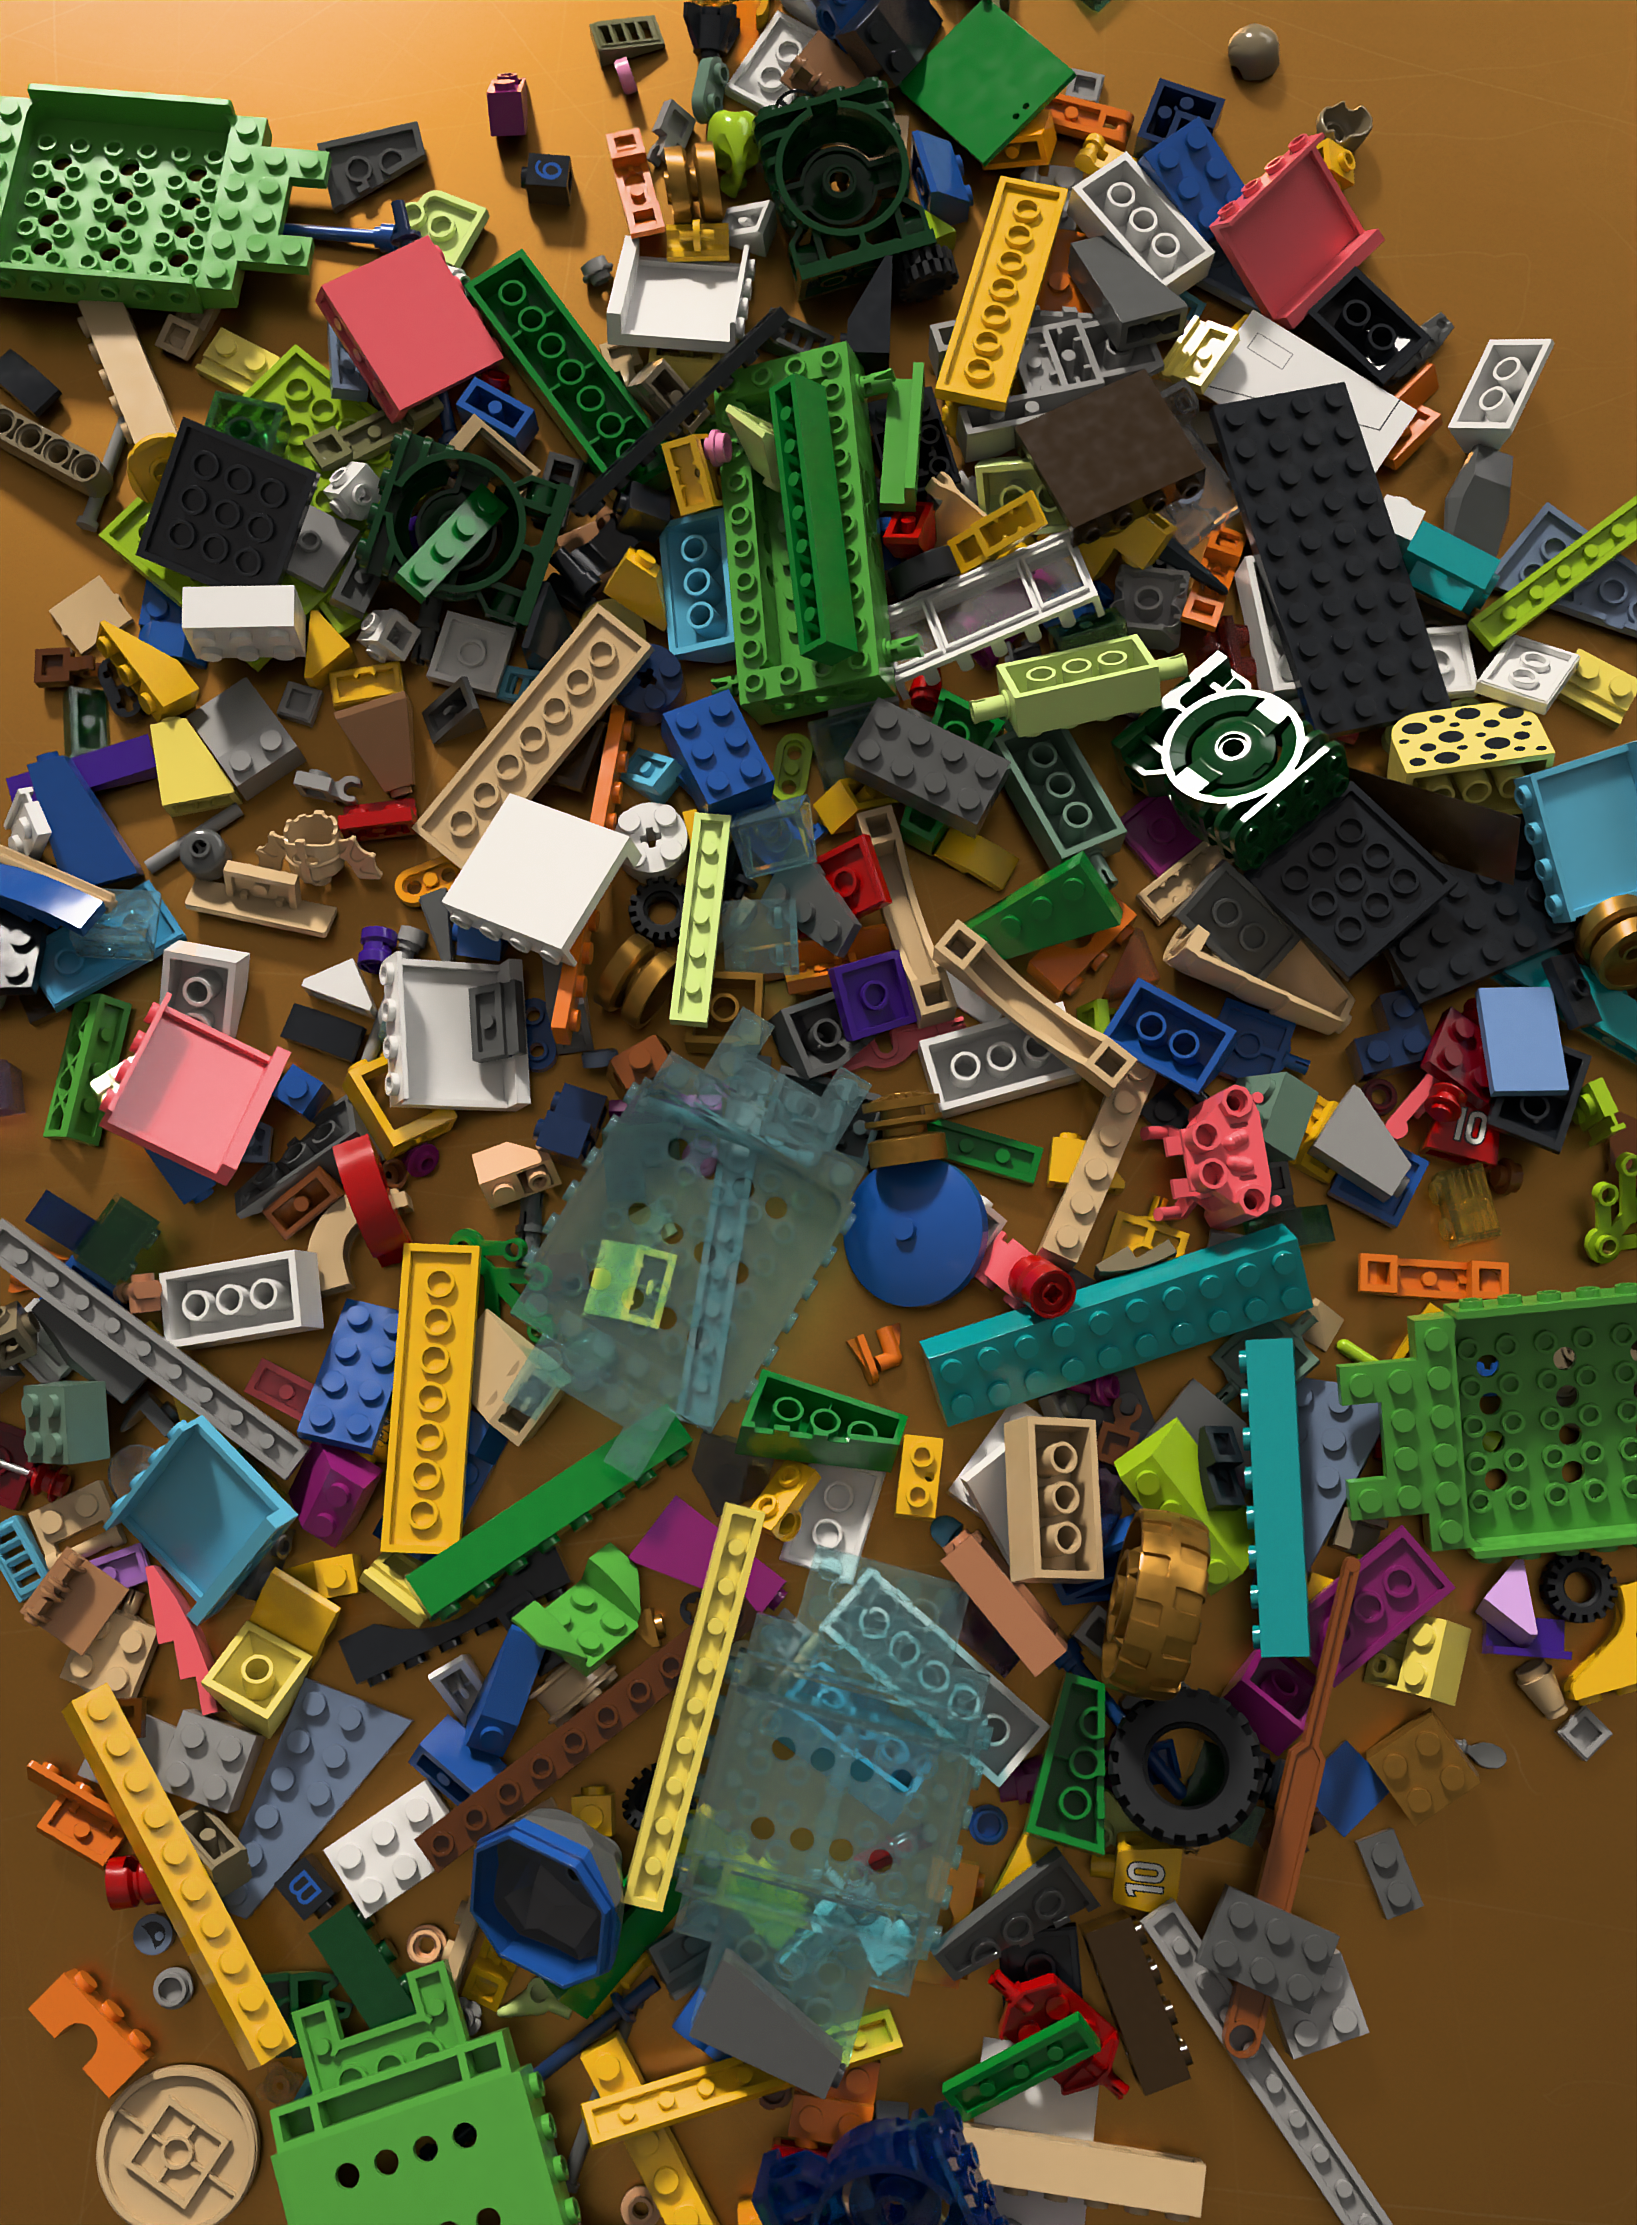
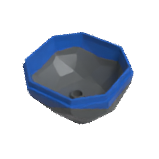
M555 1808L536 1809L477 1841V1848L474 1850L470 1912L499 1957L562 1989L608 1973L612 1969L617 1955L624 1912L622 1852L613 1840L600 1834L583 1820L570 1813Z

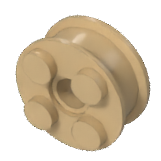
M565 1661L529 1695L528 1699L536 1698L550 1715L547 1722L550 1725L554 1723L559 1728L572 1718L580 1707L583 1706L585 1708L602 1693L601 1690L618 1677V1674L614 1671L617 1666L615 1664L608 1666L604 1663L588 1677H585Z

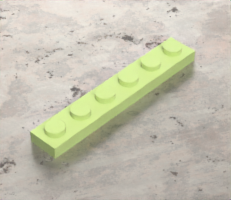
M699 812L694 814L669 1017L671 1025L708 1028L732 825L731 815Z

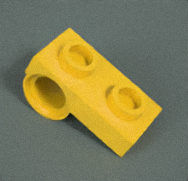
M784 1461L750 1507L766 1513L762 1532L782 1542H788L797 1535L802 1523L799 1508L821 1479L816 1469L798 1461Z

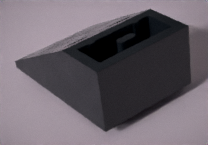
M932 386L925 387L917 495L927 492L925 490L926 485L932 477L936 478L941 471L947 473L952 478L954 484L961 483ZM887 398L868 403L872 452L881 475Z

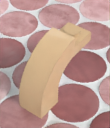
M398 1188L390 1189L399 1215L414 1211L411 1197L405 1191L399 1192ZM346 1195L333 1203L322 1215L312 1232L308 1245V1252L317 1253L321 1298L356 1289L350 1264V1252L354 1240L361 1231Z

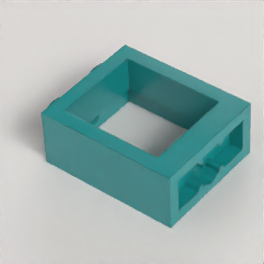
M1424 520L1402 557L1414 591L1469 615L1474 607L1481 610L1500 578L1499 575L1494 573L1501 562L1500 559Z

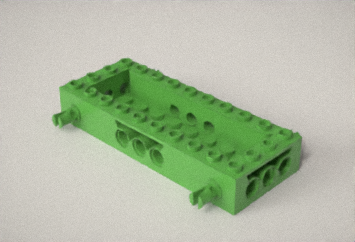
M847 341L750 365L746 369H736L731 374L735 380L720 394L716 390L714 391L715 414L709 415L693 432V434H708L711 430L718 429L721 433H728L731 437L733 449L731 461L724 463L720 467L737 675L711 679V683L717 688L711 691L712 695L729 689L733 697L739 696L740 706L759 725L877 700L878 697L885 699L897 696L894 662L916 657L921 658L924 657L925 653L919 647L924 645L919 633L891 640L867 399L873 395L896 392L897 387L893 383L896 381L895 373L892 368H888L887 370L865 376L863 365ZM794 372L825 386L858 646V653L833 666L800 656L781 493L772 490L762 483L765 477L752 468L725 411L728 404L773 424L769 388Z

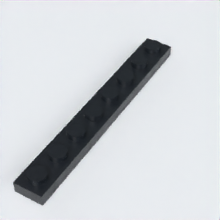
M780 306L766 314L568 506L569 509L577 517H584L588 514L591 518L606 505L603 498L612 489L616 493L623 489L632 479L629 473L638 464L643 468L650 463L658 454L655 448L663 440L666 442L672 441L683 430L680 424L689 415L695 418L709 405L705 400L715 390L718 394L724 391L735 380L731 374L737 368L742 366L746 369L760 356L757 349L765 341L772 344L785 332L786 329L782 325L790 318L785 310Z

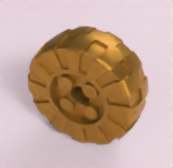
M1142 1508L1135 1513L1121 1549L1107 1609L1101 1656V1678L1106 1687L1142 1699L1165 1701L1177 1696L1181 1687V1681H1185L1191 1664L1192 1647L1198 1641L1202 1623L1200 1612L1207 1595L1209 1581L1207 1569L1210 1564L1211 1545L1208 1527L1203 1522L1166 1510Z

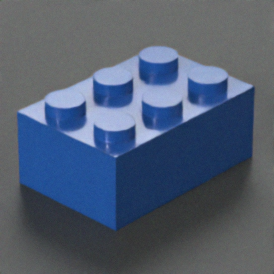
M1200 116L1143 154L1137 162L1208 244L1214 242L1216 238L1209 226L1219 217L1217 213L1224 205L1237 200L1242 195L1241 189L1245 185Z
M729 689L662 714L661 736L672 758L683 767L680 774L700 813L732 815L772 799L775 778Z

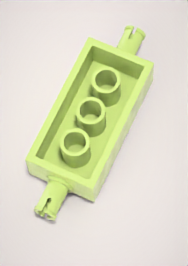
M1137 634L996 665L999 695L975 701L970 700V715L974 724L1005 717L1007 720L1009 719L1020 738L1024 736L1036 737L1043 732L1060 728L1072 729L1078 726V724L1095 720L1107 721L1114 716L1126 713H1143L1149 708L1161 706L1160 682L1187 677L1188 664L1183 653L1154 660Z

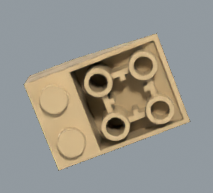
M486 1309L478 1319L476 1326L471 1402L490 1425L519 1447L534 1437L576 1379L493 1312Z

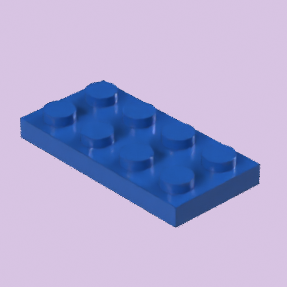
M346 1298L297 1429L298 1438L373 1455L392 1403L399 1310Z

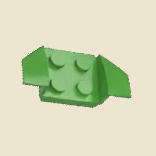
M609 1542L588 1559L582 1579L546 1608L534 1600L512 1617L511 1621L521 1628L539 1647L555 1652L585 1677H588L635 1638L641 1615L638 1567L622 1551Z

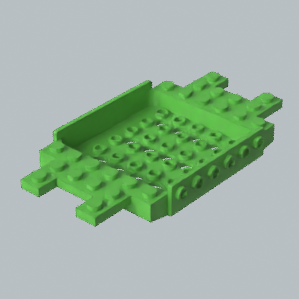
M35 83L28 84L27 92L30 98L0 96V297L78 303L81 300L123 302L126 308L203 314L204 309L238 307L245 270L310 275L315 250L313 237L283 235L292 186L327 189L332 163L329 151L271 147L273 136L268 119L236 115L233 103L228 99ZM61 158L72 160V164L64 170H57L53 167L54 163ZM127 164L139 166V170L135 171L131 176L121 174V169ZM201 169L207 172L206 176L201 178L200 181L188 179V175L193 170ZM54 186L65 188V193L60 194L58 198L47 196L48 190ZM121 192L133 194L132 199L128 200L125 204H118L114 201L116 195ZM195 197L201 200L200 204L192 210L182 207V203L187 198ZM48 214H54L59 217L58 221L54 222L50 227L40 224L41 219ZM115 220H123L127 223L126 227L122 228L119 232L108 230L109 224ZM182 226H191L195 229L194 233L190 234L187 238L176 236V231ZM40 243L52 245L51 250L47 251L44 255L33 253L35 246ZM114 248L120 251V255L112 261H105L101 258L102 253L107 249ZM177 254H184L188 257V261L181 267L170 265V259Z
M1618 1283L1613 1288L1603 1289L1596 1286L1578 1287L1575 1289L1576 1291L1572 1292L1543 1290L1536 1292L1537 1295L1530 1296L1503 1294L1497 1296L1498 1299L1489 1300L1476 1297L1462 1298L1458 1300V1303L1443 1304L1442 1312L1407 1316L1410 1358L1337 1364L1339 1404L1348 1406L1378 1403L1384 1476L1345 1479L1349 1519L1357 1521L1422 1514L1424 1544L1432 1552L1465 1549L1474 1559H1478L1481 1563H1498L1502 1561V1557L1517 1556L1519 1559L1533 1560L1540 1558L1541 1553L1555 1552L1561 1556H1574L1580 1553V1549L1594 1548L1598 1552H1614L1621 1545L1633 1544V1547L1637 1548V1397L1633 1392L1634 1384L1637 1381V1361L1631 1356V1347L1637 1341V1283ZM1568 1347L1574 1353V1361L1569 1367L1560 1369L1554 1364V1354L1558 1349ZM1484 1355H1493L1497 1360V1369L1489 1376L1480 1375L1476 1367L1479 1358ZM1565 1385H1571L1577 1392L1575 1402L1570 1406H1560L1556 1399L1558 1390ZM1487 1393H1496L1500 1398V1406L1492 1414L1483 1413L1479 1406L1480 1399ZM1568 1423L1576 1424L1580 1431L1579 1438L1572 1444H1564L1559 1438L1560 1429ZM1489 1431H1499L1503 1436L1502 1446L1494 1452L1486 1451L1482 1445L1483 1437ZM1570 1461H1577L1582 1466V1475L1574 1482H1567L1562 1477V1469ZM1492 1469H1502L1506 1475L1504 1485L1499 1489L1488 1488L1485 1483L1487 1473Z
M448 1958L406 1973L417 2014L345 2038L334 1998L291 2013L312 2094L279 2105L269 2111L277 2153L270 2157L288 2225H441L447 2221L454 2222L457 2225H479L478 2216L484 2208H493L499 2213L501 2218L500 2225H578L577 2223L581 2222L578 2202L574 2196H569L565 2182L569 2179L566 2160L562 2154H557L553 2140L557 2137L556 2124L550 2112L546 2114L541 2098L545 2096V2087L539 2071L534 2072L531 2063L520 2067L509 2027L470 2040ZM460 2123H469L476 2129L477 2139L472 2147L464 2148L456 2142L454 2133ZM429 2136L436 2141L438 2152L433 2160L424 2161L417 2156L415 2146L420 2137ZM386 2149L393 2151L399 2161L395 2173L389 2175L382 2173L376 2164L378 2154ZM351 2163L357 2167L359 2181L355 2187L346 2188L338 2181L337 2173L342 2164Z

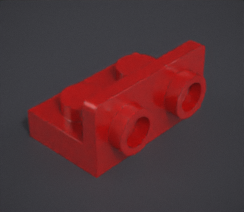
M414 798L345 806L343 808V815H338V826L343 837L347 839L355 835L357 842L418 834L412 829L413 825L418 821L417 806Z

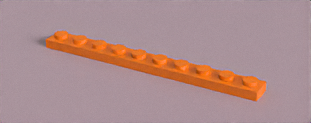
M612 704L590 822L615 831L617 825V814L614 813L615 805L621 804L623 798V783L620 782L621 773H627L629 765V753L626 751L627 742H633L635 725L634 721L629 720L626 708L622 705ZM596 908L569 951L577 961L576 966L562 964L551 1022V1030L556 1044L571 1045L573 1032H578L580 1029L581 1010L578 1009L579 998H585L587 976L584 975L585 966L591 965L593 960L594 946L593 942H590L591 933L598 931L600 913Z

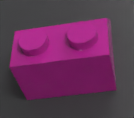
M312 1441L310 1445L312 1449L305 1456L288 1494L298 1514L302 1528L335 1549L356 1529L384 1470L352 1450Z
M1255 1649L1228 1682L1220 1698L1223 1697L1232 1703V1706L1237 1711L1242 1712L1249 1721L1254 1733L1256 1732L1259 1742L1276 1756H1279L1303 1733L1316 1676L1293 1657L1262 1658L1261 1649Z

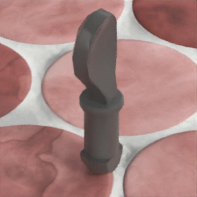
M1454 1738L1464 1754L1468 1755L1480 1767L1498 1769L1503 1767L1507 1761L1506 1753L1503 1749L1492 1743L1481 1742L1475 1745H1467L1466 1739L1459 1740Z

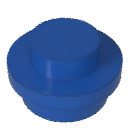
M985 1804L977 1807L971 1813L968 1826L972 1837L978 1843L995 1845L1005 1837L1008 1830V1821L1000 1808L991 1804Z

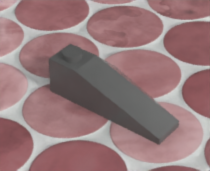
M833 992L784 1008L766 1022L780 1056L806 1080L841 1068L880 1034L877 1033L855 1041L846 1042Z
M344 1095L321 1111L312 1120L316 1126L300 1141L294 1137L286 1145L289 1148L277 1163L269 1162V1164H265L234 1193L236 1215L240 1219L262 1212L318 1166H321L342 1184L332 1146L369 1134L381 1162L384 1160L383 1154L347 1095Z

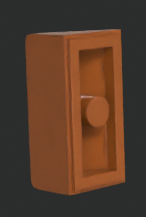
M318 1166L265 1208L262 1213L286 1241L327 1210L338 1199L346 1195L341 1183L321 1166Z

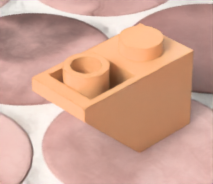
M505 1142L472 1154L479 1185L491 1209L562 1184L549 1153Z

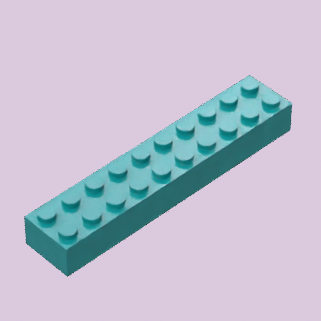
M1281 1223L1076 1290L1075 1301L1071 1308L1062 1316L1053 1319L1043 1318L1026 1306L919 1342L939 1410L947 1426L950 1427L1313 1308V1303L1298 1239Z

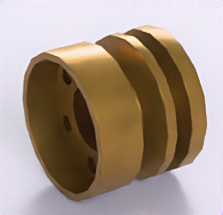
M902 1092L883 1095L870 1103L861 1104L863 1114L880 1112L881 1121L864 1123L865 1129L882 1130L883 1138L867 1144L871 1168L948 1157L945 1133L928 1131L927 1129L928 1123L943 1118L942 1112L925 1114L924 1105L941 1103L939 1093Z

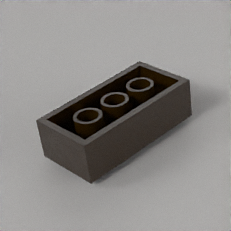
M1121 1908L1079 1924L1078 1927L1115 2027L1118 2030L1119 2038L1135 2081L1143 2094L1148 2096L1191 2079L1187 2066L1192 2065L1193 2060L1185 2040L1181 2039L1179 2033L1175 2034L1172 2026L1178 2024V2020L1170 2000H1167L1164 1994L1160 1995L1157 1986L1163 1984V1980L1155 1960H1152L1149 1954L1145 1955L1142 1946L1148 1944V1940L1140 1920H1137L1135 1915L1130 1916Z

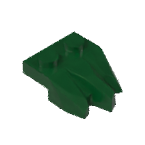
M295 1970L261 1973L267 1988L296 2041L295 2045L275 2058L290 2056L292 2059L302 2058L291 2013L331 1999L329 1991L338 1986L339 1980L335 1974L318 1971ZM335 2000L339 2019L349 2018L354 2004Z

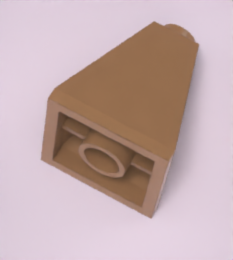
M401 691L334 712L337 722L384 792L391 794L392 799L412 794L411 787L415 786L413 705L406 692Z

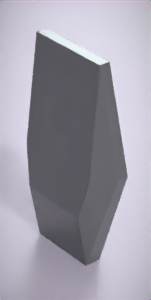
M1477 444L1470 451L1445 498L1444 531L1497 557L1509 521L1514 456Z
M42 1298L31 1309L67 1366L89 1381H105L106 1393L120 1403L125 1404L149 1379V1377Z

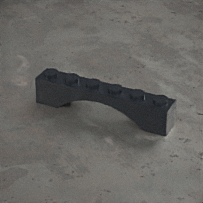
M557 1545L543 1555L538 1550L526 1558L529 1562L526 1567L513 1576L509 1577L507 1574L489 1597L479 1606L458 1619L438 1626L421 1629H400L383 1624H372L339 1640V1645L356 1684L368 1682L370 1688L391 1679L389 1671L404 1665L407 1671L426 1662L425 1654L437 1648L440 1649L442 1654L462 1645L463 1642L460 1637L475 1631L478 1637L498 1627L496 1620L499 1619L495 1612L526 1590H529L536 1600L545 1597L548 1603L560 1597L568 1590L567 1586L575 1582L559 1546Z

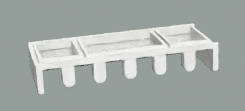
M1069 529L1053 533L1046 539L1030 546L1019 548L1000 559L984 563L979 568L952 577L940 585L917 592L912 597L896 604L888 605L891 640L919 633L924 644L919 646L925 653L924 657L894 662L896 688L903 701L910 698L904 682L923 675L928 685H936L941 681L937 668L957 660L962 671H969L974 667L971 654L988 646H991L996 657H1002L1008 652L1004 639L1023 631L1029 642H1037L1042 638L1038 625L1053 618L1059 617L1062 627L1070 628L1076 623L1072 610L1091 602L1098 617L1105 615L1099 595L1078 546L1073 548L1070 544L1071 531Z

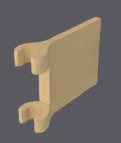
M943 471L936 478L932 477L925 487L927 493L942 500V503L935 512L937 542L934 548L946 545L948 540L971 528V524L987 516L984 511L957 489L952 478Z

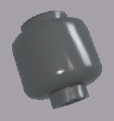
M210 829L194 830L186 835L180 844L179 856L182 864L192 876L202 881H213L221 878L227 861H232L230 847L218 833Z

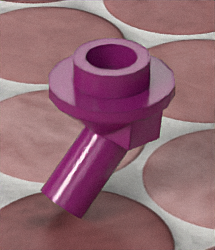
M426 1142L405 1152L406 1156L401 1159L411 1176L423 1177L433 1171L437 1165L439 1152L434 1145Z
M1111 1373L1066 1388V1390L1090 1395V1401L1094 1405L1109 1407L1119 1396L1120 1383L1118 1378Z

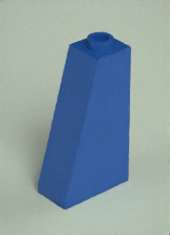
M58 751L36 756L37 762L28 764L27 768L37 801H39L52 831L49 841L57 868L98 887L144 875L141 865L73 760L64 755L59 756Z

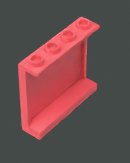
M1304 133L1292 140L1288 145L1290 150L1283 156L1270 161L1264 168L1266 172L1260 178L1247 183L1241 189L1242 195L1237 200L1224 205L1217 213L1219 217L1209 226L1262 315L1286 330L1294 329L1304 319L1306 313L1355 266L1358 267L1385 241L1378 228L1367 231L1363 229L1316 148L1325 138L1324 133L1307 136Z
M428 235L321 285L315 299L318 307L392 424L403 419L409 409L489 369L497 370L504 359L499 342L488 333L483 324L481 313L476 307L471 305L464 294V287L458 277L453 276L446 265L442 250L433 244Z
M167 992L161 1005L153 1002L143 1021L150 1025L147 1032L144 1033L139 1030L129 1048V1051L135 1053L133 1060L129 1062L124 1059L113 1079L120 1082L117 1091L108 1089L98 1110L105 1112L99 1126L227 1186L241 1162L291 1052L277 1046L272 1056H269L167 1006L172 996L171 993Z

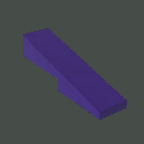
M148 734L71 758L93 792L158 778L155 757ZM29 771L6 778L12 802L18 789L33 788ZM35 791L31 797L33 802L37 801Z

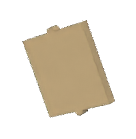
M100 575L48 610L63 629L61 634L64 638H69L82 656L97 647L96 639L101 621L105 620L121 630L134 622L133 618L120 603V595L118 593L114 594Z

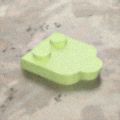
M438 190L427 192L420 198L419 202H408L405 204L411 229L420 231L422 237L428 235L433 244L442 250L446 265L461 268L490 217L487 208Z

